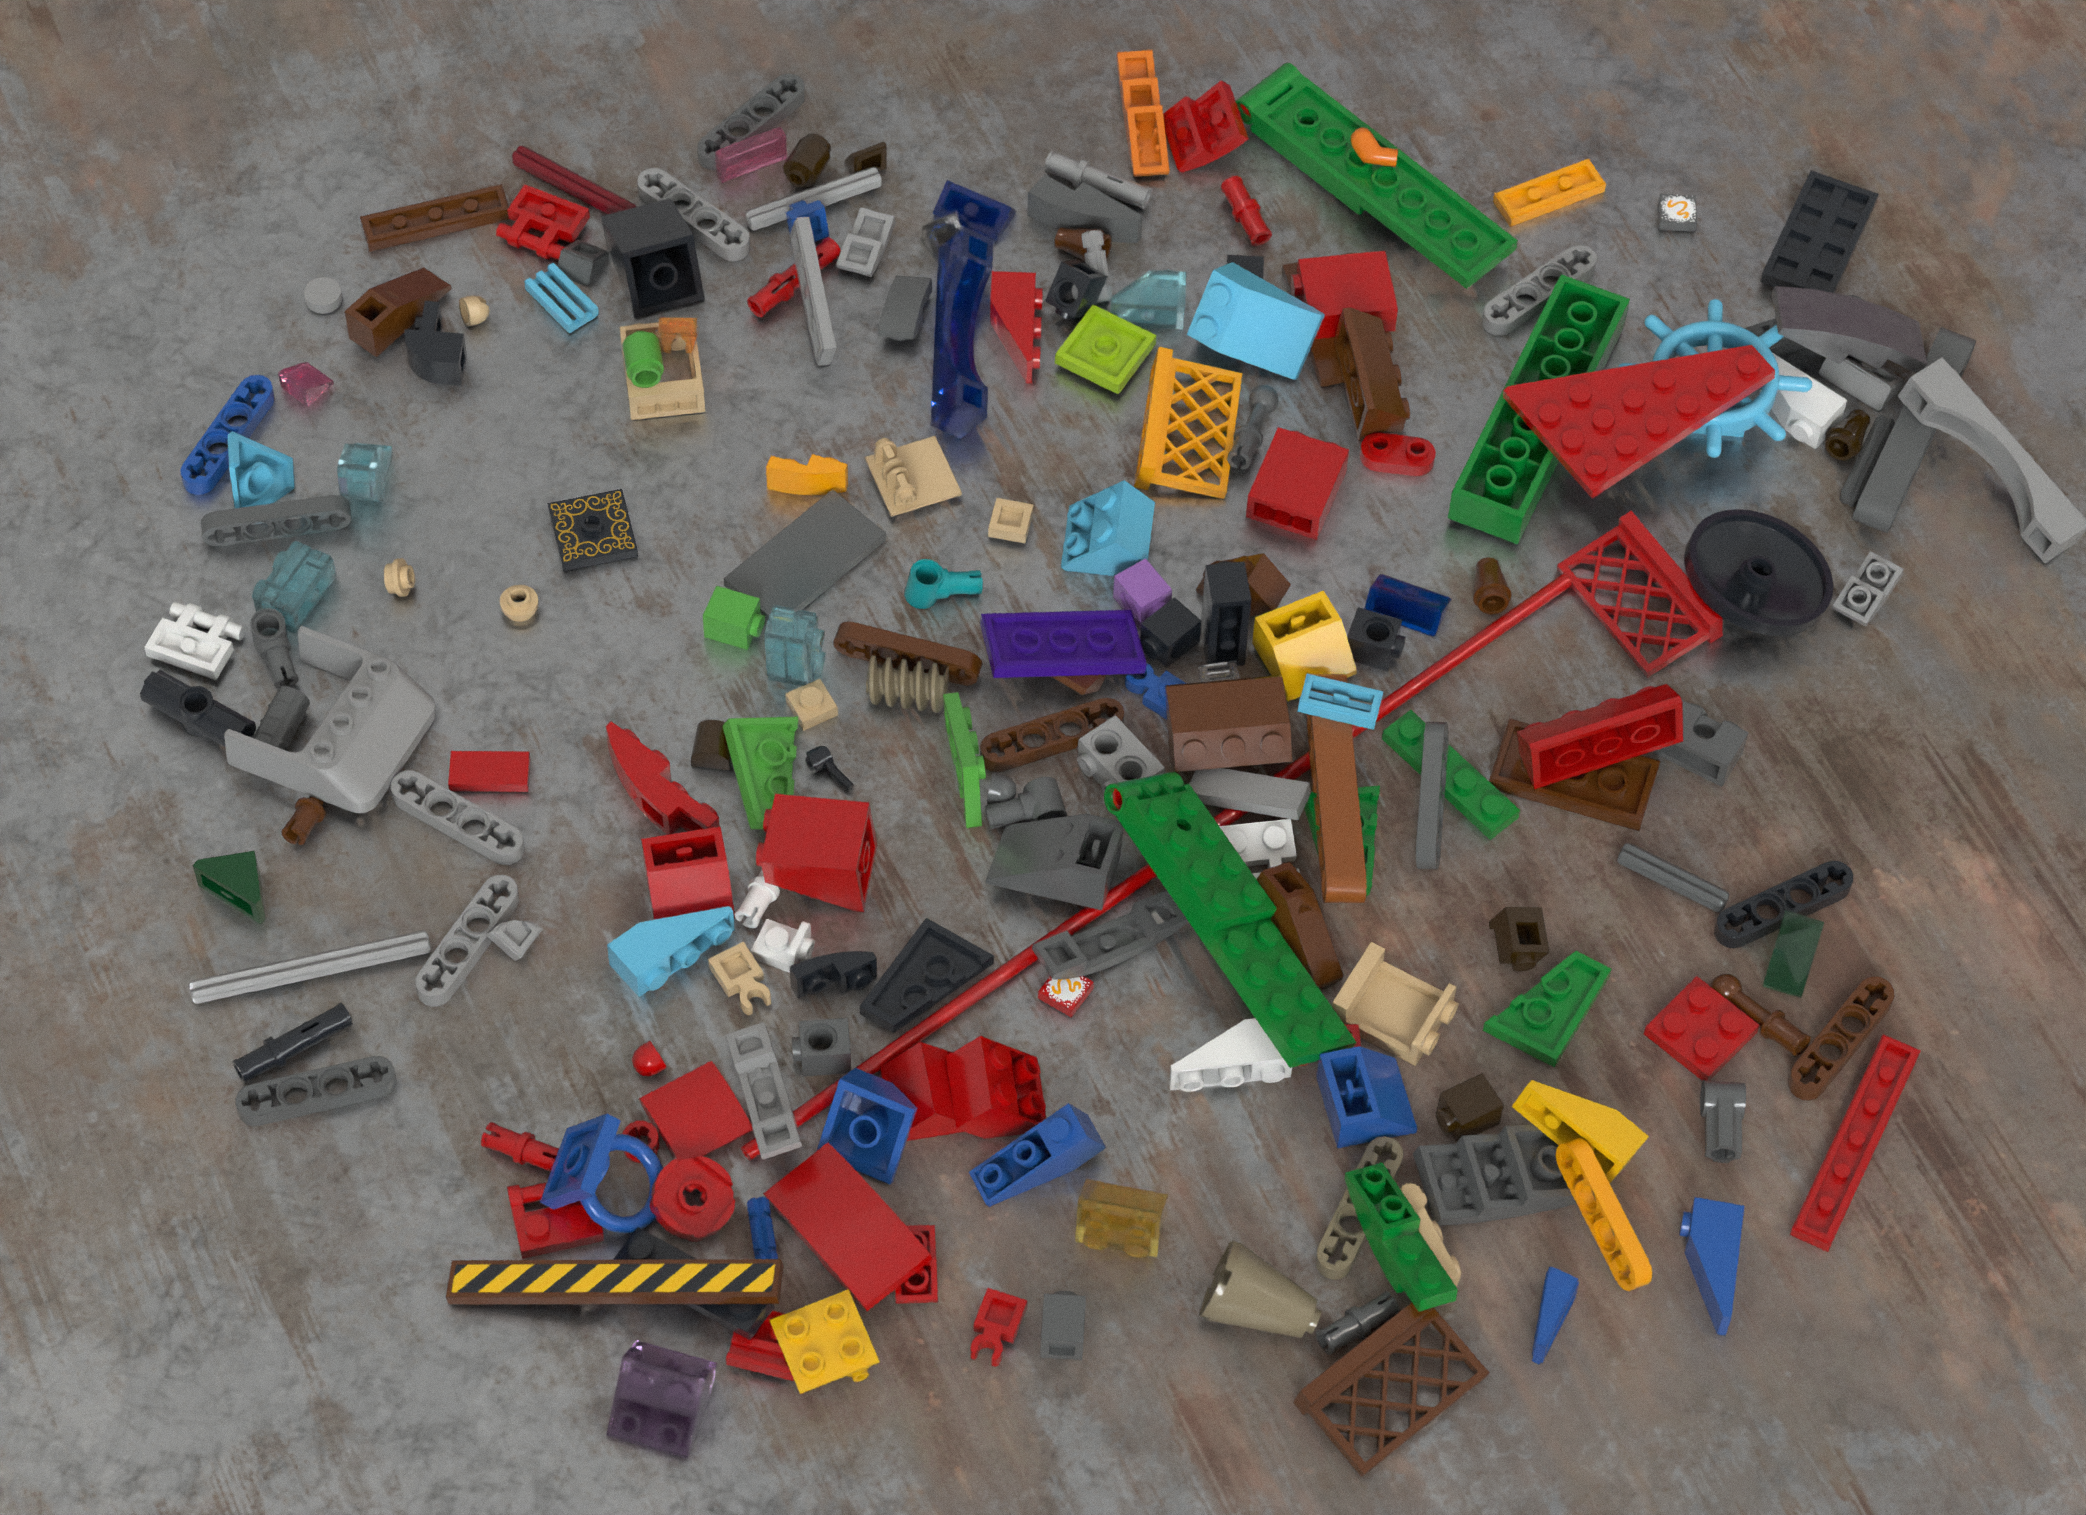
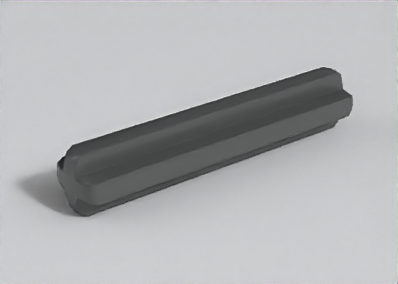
M1884 415L1876 417L1841 491L1839 499L1842 504H1848L1850 507L1857 506L1866 483L1895 425L1892 418H1886Z
M1625 843L1619 852L1617 859L1619 864L1715 912H1721L1729 900L1730 894L1728 891L1632 843Z

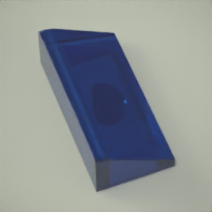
M947 180L932 213L998 241L1012 221L1016 210L1006 204Z
M1380 574L1370 587L1364 609L1401 619V626L1435 636L1449 608L1451 599L1442 594Z

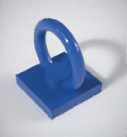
M606 1113L566 1129L540 1203L554 1210L581 1201L587 1214L601 1227L617 1233H632L637 1227L645 1228L656 1218L651 1212L650 1200L653 1183L663 1167L654 1151L643 1141L630 1135L616 1134L621 1120ZM620 1150L634 1155L643 1164L649 1177L650 1190L648 1199L644 1207L631 1216L623 1217L609 1212L602 1206L595 1194L597 1186L608 1171L610 1164L609 1152Z

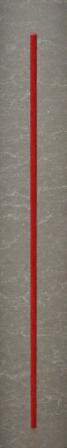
M1561 574L1382 699L1376 723L1571 587L1572 583L1569 577ZM1352 725L1353 739L1368 728ZM1309 751L1273 777L1295 780L1310 770ZM1226 808L1213 818L1219 826H1227L1248 812ZM1146 864L1108 891L1102 910L1085 907L1033 944L1064 931H1068L1070 936H1073L1157 877L1150 865ZM1033 944L855 1068L872 1075L880 1071L882 1066L923 1041L1037 961L1038 957L1032 950ZM840 1079L793 1111L797 1127H800L832 1104ZM756 1138L741 1147L742 1153L749 1161L760 1155Z

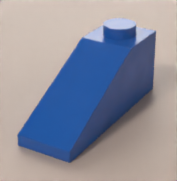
M1695 1197L1691 1211H1683L1679 1236L1686 1237L1684 1253L1717 1335L1726 1336L1732 1318L1744 1206Z

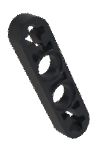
M1840 861L1825 862L1726 908L1717 918L1714 935L1721 945L1727 948H1739L1847 897L1853 883L1852 870ZM1828 876L1833 880L1841 879L1840 886L1836 882L1826 884ZM1797 889L1804 890L1811 896L1812 900L1805 904L1797 903L1791 898L1790 892ZM1762 905H1769L1777 911L1778 916L1774 919H1764L1757 913L1756 908ZM1727 923H1730L1733 927L1742 924L1740 933H1737L1734 929L1727 930Z

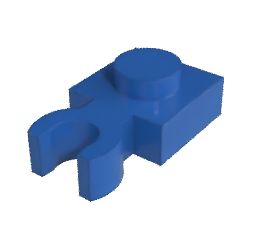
M1147 663L1145 674H1139L1144 678L1135 679L1128 674L1125 677V687L1135 694L1144 693L1142 704L1167 720L1165 685L1186 683L1167 670L1160 677L1156 676L1152 666Z

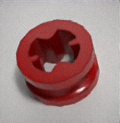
M635 1121L624 1128L622 1134L638 1137L639 1140H641V1136H646L648 1138V1146L657 1155L659 1151V1134L654 1125L647 1121ZM624 1151L625 1156L629 1160L641 1163L634 1155Z

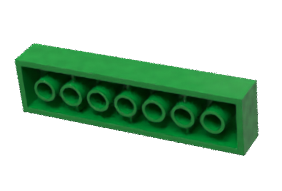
M1561 274L1504 389L1512 385L1603 370L1625 326L1630 299ZM1503 391L1452 490L1448 519L1519 544L1559 461L1503 398Z

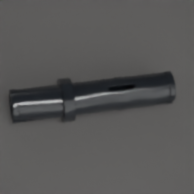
M339 1003L337 1006L304 1022L276 1039L269 1037L263 1040V1046L232 1061L234 1069L244 1084L275 1066L280 1069L287 1065L286 1060L352 1026V1018L346 1007Z

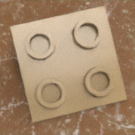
M936 436L896 447V444L888 438H882L876 442L874 454L865 457V461L891 517L962 495Z

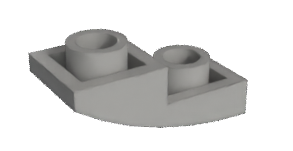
M1870 551L1855 576L1850 577L1833 604L1832 609L1866 627L1901 579L1904 569Z

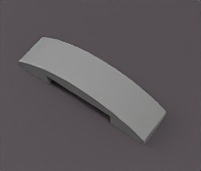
M765 1022L726 1034L762 1160L802 1147L792 1106Z

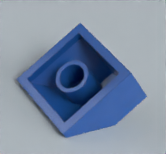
M854 1068L839 1080L817 1150L829 1142L856 1171L891 1185L917 1107L893 1083Z

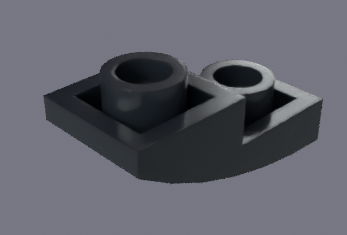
M867 951L831 953L790 966V984L798 999L808 994H818L833 982L841 995L850 990H861L877 978V958L873 952Z

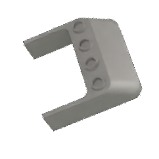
M301 626L298 630L300 661L351 680L303 750L295 753L288 752L228 729L224 734L227 764L350 812L365 813L371 811L378 805L390 787L394 776L401 771L435 719L434 699L394 661Z

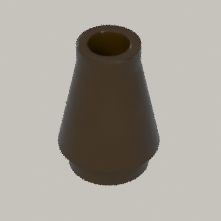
M1854 409L1846 418L1827 432L1825 448L1833 458L1845 461L1858 455L1866 429L1870 424L1869 415L1861 409Z

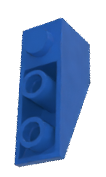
M1068 1103L969 1171V1174L985 1204L990 1207L1074 1171L1106 1149V1146L1089 1115Z

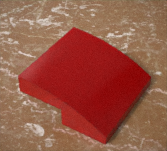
M1222 80L1198 99L1193 100L1185 96L1163 113L1165 133L1177 169L1182 173L1217 160L1249 139L1231 86Z
M712 1061L639 1098L651 1124L656 1127L658 1134H661L674 1160L678 1158H694L695 1156L704 1157L753 1130L752 1124Z

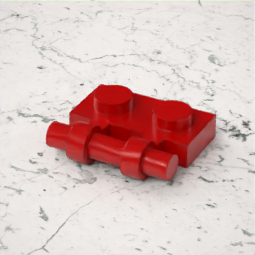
M524 184L507 209L508 219L515 221L513 226L500 223L496 230V236L506 239L509 245L516 248L524 246L534 250L537 256L547 260L551 257L559 260L560 252L565 247L558 245L557 242L559 239L570 243L576 240L590 219L589 209ZM530 228L544 232V234L540 238L528 233Z

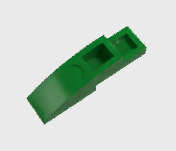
M1381 1162L1346 1172L1344 1179L1359 1222L1378 1263L1397 1294L1406 1292L1418 1312L1456 1301L1457 1287L1420 1234V1217L1384 1164Z

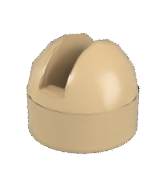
M471 295L462 297L459 300L461 318L467 327L478 325L488 317L490 310L484 298Z

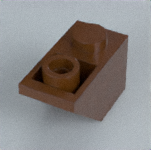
M1264 553L1223 560L1232 563L1245 562L1251 595L1250 616L1262 615L1275 610L1291 586L1289 581ZM1217 560V561L1212 562L1211 564H1216V563L1222 562V561ZM1205 570L1203 572L1204 577L1196 588V591L1201 596H1203Z

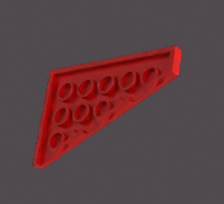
M1753 345L1512 385L1503 390V398L1593 499L1775 378V369Z

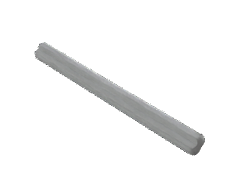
M421 930L192 980L189 985L193 1002L199 1004L423 955L430 952L431 946L427 932Z

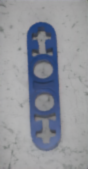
M251 375L239 384L184 461L180 471L186 491L195 495L206 494L217 485L229 468L228 448L220 454L211 453L208 449L212 444L219 442L228 445V434L232 431L246 438L251 437L275 401L273 386L267 377ZM250 393L255 394V396L252 398V400H251ZM236 415L248 418L247 422L241 426L235 427L228 424V420ZM203 470L205 471V477L200 475Z

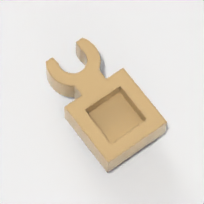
M744 941L708 959L709 968L726 995L730 997L739 992L740 1006L746 1015L753 1014L752 1004L749 1001L753 997H760L766 1006L771 1005L770 990L766 985L759 983L764 980L763 971Z

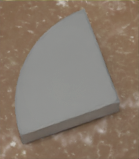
M510 920L494 926L485 935L516 961L524 955L543 928L531 921Z

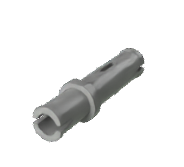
M1054 150L1049 153L1046 159L1044 172L1072 181V185L1075 187H1079L1084 182L1110 197L1135 205L1143 210L1149 203L1152 193L1151 187L1140 185L1093 167L1088 160L1082 159L1078 161L1059 154Z

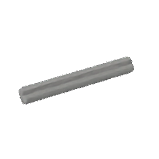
M871 167L749 209L745 212V219L749 228L755 231L787 220L786 212L791 210L790 204L801 200L809 204L819 200L823 206H827L879 188L882 185V179L877 168Z

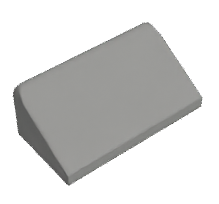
M1849 354L1840 365L1826 358L1819 371L1821 377L1877 411L1884 408L1905 383L1904 379L1886 368L1881 367L1877 369Z

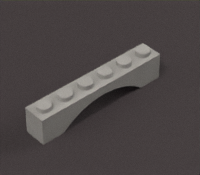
M1943 357L1910 377L1899 393L1898 398L1921 424L1939 429L1958 438L1979 453L1993 467L2013 499L2019 519L2020 536L2045 564L2077 543L2086 531V518L2083 513L2071 503L2059 489L2056 482L2047 476L2034 461L2032 455L2023 449L2009 433L2007 427L2000 423L1985 406L1983 400L1960 378L1958 372Z

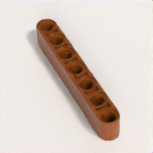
M1312 674L1348 683L1346 674ZM1311 689V691H1314V692H1318V693H1323V694H1327V695L1334 696L1333 694H1329V693H1325V692H1321V691H1317V690H1312V689ZM1306 714L1312 791L1317 793V798H1314L1316 825L1320 826V830H1317L1316 835L1323 903H1365L1367 882L1352 725Z

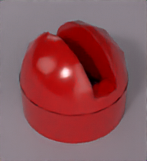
M650 1040L634 1051L632 1063L640 1075L650 1077L667 1068Z

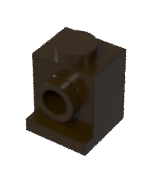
M1505 907L1489 921V928L1494 929L1500 964H1511L1514 971H1527L1535 968L1536 963L1550 953L1542 908Z

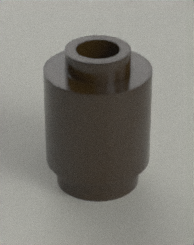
M810 133L798 141L783 165V171L791 184L797 187H811L815 184L830 160L831 146L824 137Z

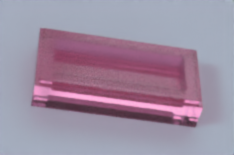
M777 127L716 150V174L721 183L787 159L786 134L782 128Z

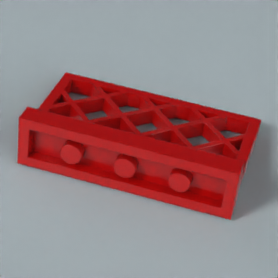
M1632 511L1619 518L1618 526L1557 564V571L1569 577L1572 589L1647 678L1707 640L1711 644L1723 636V618L1699 597L1687 575ZM1616 540L1626 549L1624 559L1603 557L1604 548ZM1580 563L1596 565L1593 579L1578 578L1571 569ZM1601 566L1623 568L1620 583L1598 580ZM1628 569L1644 571L1649 576L1647 586L1625 584ZM1596 590L1617 591L1616 606L1599 604L1595 600ZM1623 592L1645 595L1643 610L1621 607ZM1650 596L1667 598L1671 603L1670 613L1648 611ZM1619 616L1640 618L1639 632L1621 631L1617 626ZM1646 619L1668 622L1666 637L1644 634ZM1673 623L1690 625L1696 632L1686 640L1671 638ZM1631 642H1637L1636 647ZM1646 643L1664 646L1663 654L1648 663L1640 653L1641 645Z

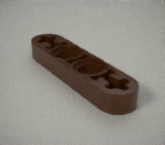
M850 621L839 625L833 641L834 648L848 657L869 662L871 655H875L877 664L880 665L884 664L887 657H891L893 668L898 669L902 659H906L909 671H913L917 661H922L924 673H928L932 664L937 663L939 674L944 675L949 665V682L965 686L973 685L977 682L983 665L978 655L964 649Z
M1100 698L993 732L985 736L981 741L980 755L983 756L986 769L992 772H1004L1078 748V741L1081 737L1107 721L1105 718H1100V714L1106 713L1108 717L1116 715L1124 724V708L1115 699ZM1087 718H1089V725L1093 724L1091 729L1088 728ZM1071 722L1079 725L1081 731L1076 735L1069 736L1062 733L1060 727L1065 723ZM1030 734H1037L1043 737L1045 742L1039 747H1029L1024 743L1023 739ZM1013 741H1016L1018 752H1015V745L1012 746ZM998 748L1000 752H1004V756L998 757L995 752L991 753V749Z
M1875 976L1866 978L1859 984L1793 1065L1788 1078V1087L1795 1097L1810 1101L1817 1099L1826 1090L1889 1012L1895 997L1892 984L1884 978ZM1876 992L1882 995L1881 999L1878 998L1873 1002L1869 1011L1864 1007L1869 995L1872 996ZM1846 1017H1855L1862 1022L1864 1028L1858 1032H1851L1843 1026L1842 1020ZM1826 1044L1834 1045L1840 1050L1841 1057L1834 1060L1827 1059L1820 1053L1819 1048ZM1815 1065L1819 1070L1814 1082L1810 1081L1807 1085L1803 1084L1800 1081L1801 1077L1806 1078Z

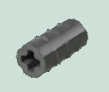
M282 686L278 689L272 702L268 704V710L263 719L260 720V725L255 734L252 735V738L288 751L287 747L292 738L296 736L295 732L301 721L304 720L303 717L310 705L308 697L295 688Z

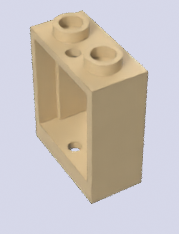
M694 318L684 320L673 319L666 322L648 324L636 323L630 326L619 327L621 348L626 337L637 331H646L655 334L659 338L661 352L687 350L691 379L659 382L649 388L637 387L627 376L622 348L631 420L705 412L704 388Z

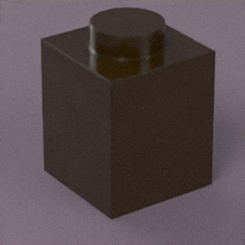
M1480 1073L1441 1092L1435 1115L1441 1129L1445 1133L1450 1132L1457 1143L1463 1135H1478L1499 1125L1504 1104L1484 1074Z

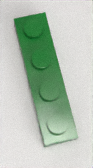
M1410 710L1383 730L1382 740L1421 775L1426 723ZM1449 745L1445 799L1491 840L1519 818L1520 809Z

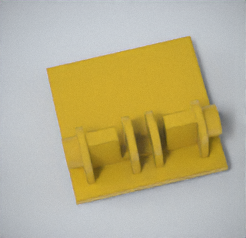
M849 1289L769 1320L800 1394L845 1376L852 1377L854 1382L862 1381L869 1376L867 1371L869 1367L880 1363Z

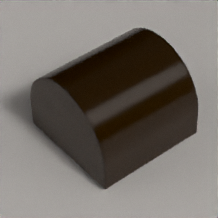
M704 720L697 725L690 760L691 766L730 771L732 760L722 727L725 722L720 720Z

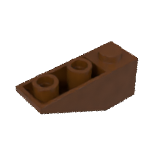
M423 267L370 288L344 311L349 339L375 357H378L404 333L405 329H408L415 323L417 315L423 314L425 301L438 302L452 289L451 285Z
M1291 862L1263 870L1258 876L1257 881L1277 908L1271 917V921L1318 988L1341 981L1344 975L1314 890Z

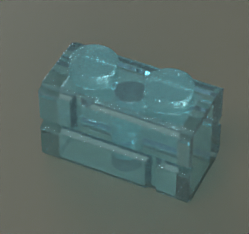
M295 540L286 552L281 551L278 553L273 563V571L266 580H259L255 585L252 599L256 612L264 608L276 609L285 618L286 630L293 634L297 633L337 577L334 560L330 555L316 549L312 550L310 546Z
M775 605L771 610L764 633L767 676L769 680L783 683L790 680L793 685L804 686L813 682L815 673L822 674L826 652L821 651L825 630L818 629V616H816L815 612L804 610L794 612L793 608Z

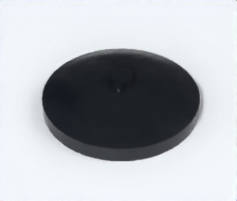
M1744 509L1724 510L1714 513L1697 525L1686 545L1684 564L1687 576L1694 590L1713 611L1729 622L1746 630L1772 636H1787L1804 632L1821 619L1832 600L1833 577L1822 553L1799 530L1771 515Z

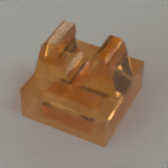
M659 318V333L665 353L672 354L673 342L677 340V337H681L686 343V354H693L697 338L699 337V321L697 318Z

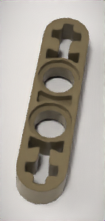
M1377 1137L1367 1146L1357 1169L1377 1164L1378 1156L1388 1152L1391 1156L1390 1159L1385 1161L1384 1166L1395 1180L1402 1165L1404 1154L1402 1146L1391 1137ZM1348 1188L1324 1233L1316 1254L1315 1263L1317 1270L1322 1276L1332 1280L1342 1279L1350 1273L1367 1239L1363 1229L1350 1233L1343 1230L1340 1226V1221L1347 1216L1358 1218ZM1339 1241L1344 1244L1341 1260H1338L1333 1265L1328 1263V1257L1334 1254Z

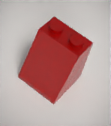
M775 794L772 809H766L764 814L763 829L766 832L765 842H759L756 851V865L762 867L765 883L856 912H864L877 849L870 803Z

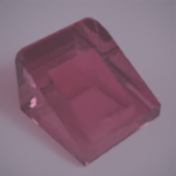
M308 362L290 366L278 372L281 388L307 407L334 384L332 379Z

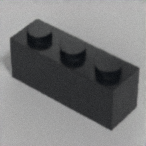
M1222 561L1206 565L1201 639L1207 669L1245 665L1251 595L1244 561L1233 563Z

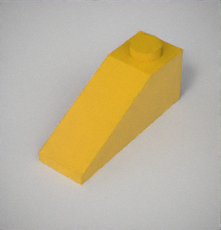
M1533 1080L1527 1084L1512 1105L1516 1111L1557 1145L1577 1138L1584 1139L1592 1148L1609 1183L1629 1163L1649 1137L1616 1109Z

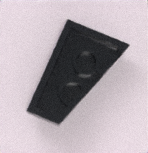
M926 918L862 1002L860 1014L890 1032L895 1033L993 965L994 955Z

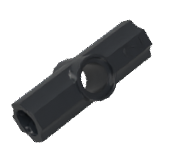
M162 670L152 671L144 680V685L140 692L141 700L183 723L185 730L190 735L206 736L226 747L224 734L228 729L251 738L256 731L254 721L214 700L211 692L205 687H191Z

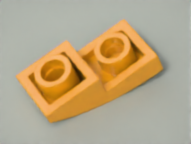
M812 454L808 464L803 465L793 459H782L771 455L766 465L767 489L795 495H826L832 489L837 493H843L848 488V464L832 457H821Z

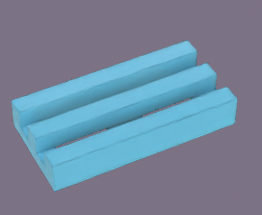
M552 263L547 266V272L544 273L542 270L537 272L536 279L532 280L530 277L524 281L525 290L570 334L599 315L598 307ZM552 280H554L586 313H584ZM542 286H545V287L554 295V297L557 299V301H558L564 308H566L576 319H575V320H572V319L541 289V287H542Z
M1307 673L1297 712L1374 730L1384 691ZM1311 689H1312V690L1321 691V692H1325V693H1329V694H1333L1334 696L1327 695V694H1323V693L1314 692V691H1311ZM1349 698H1350V699H1354V700H1359V701L1367 702V703H1371L1372 705L1365 704V703H1360V702H1356V701H1352V700H1349Z

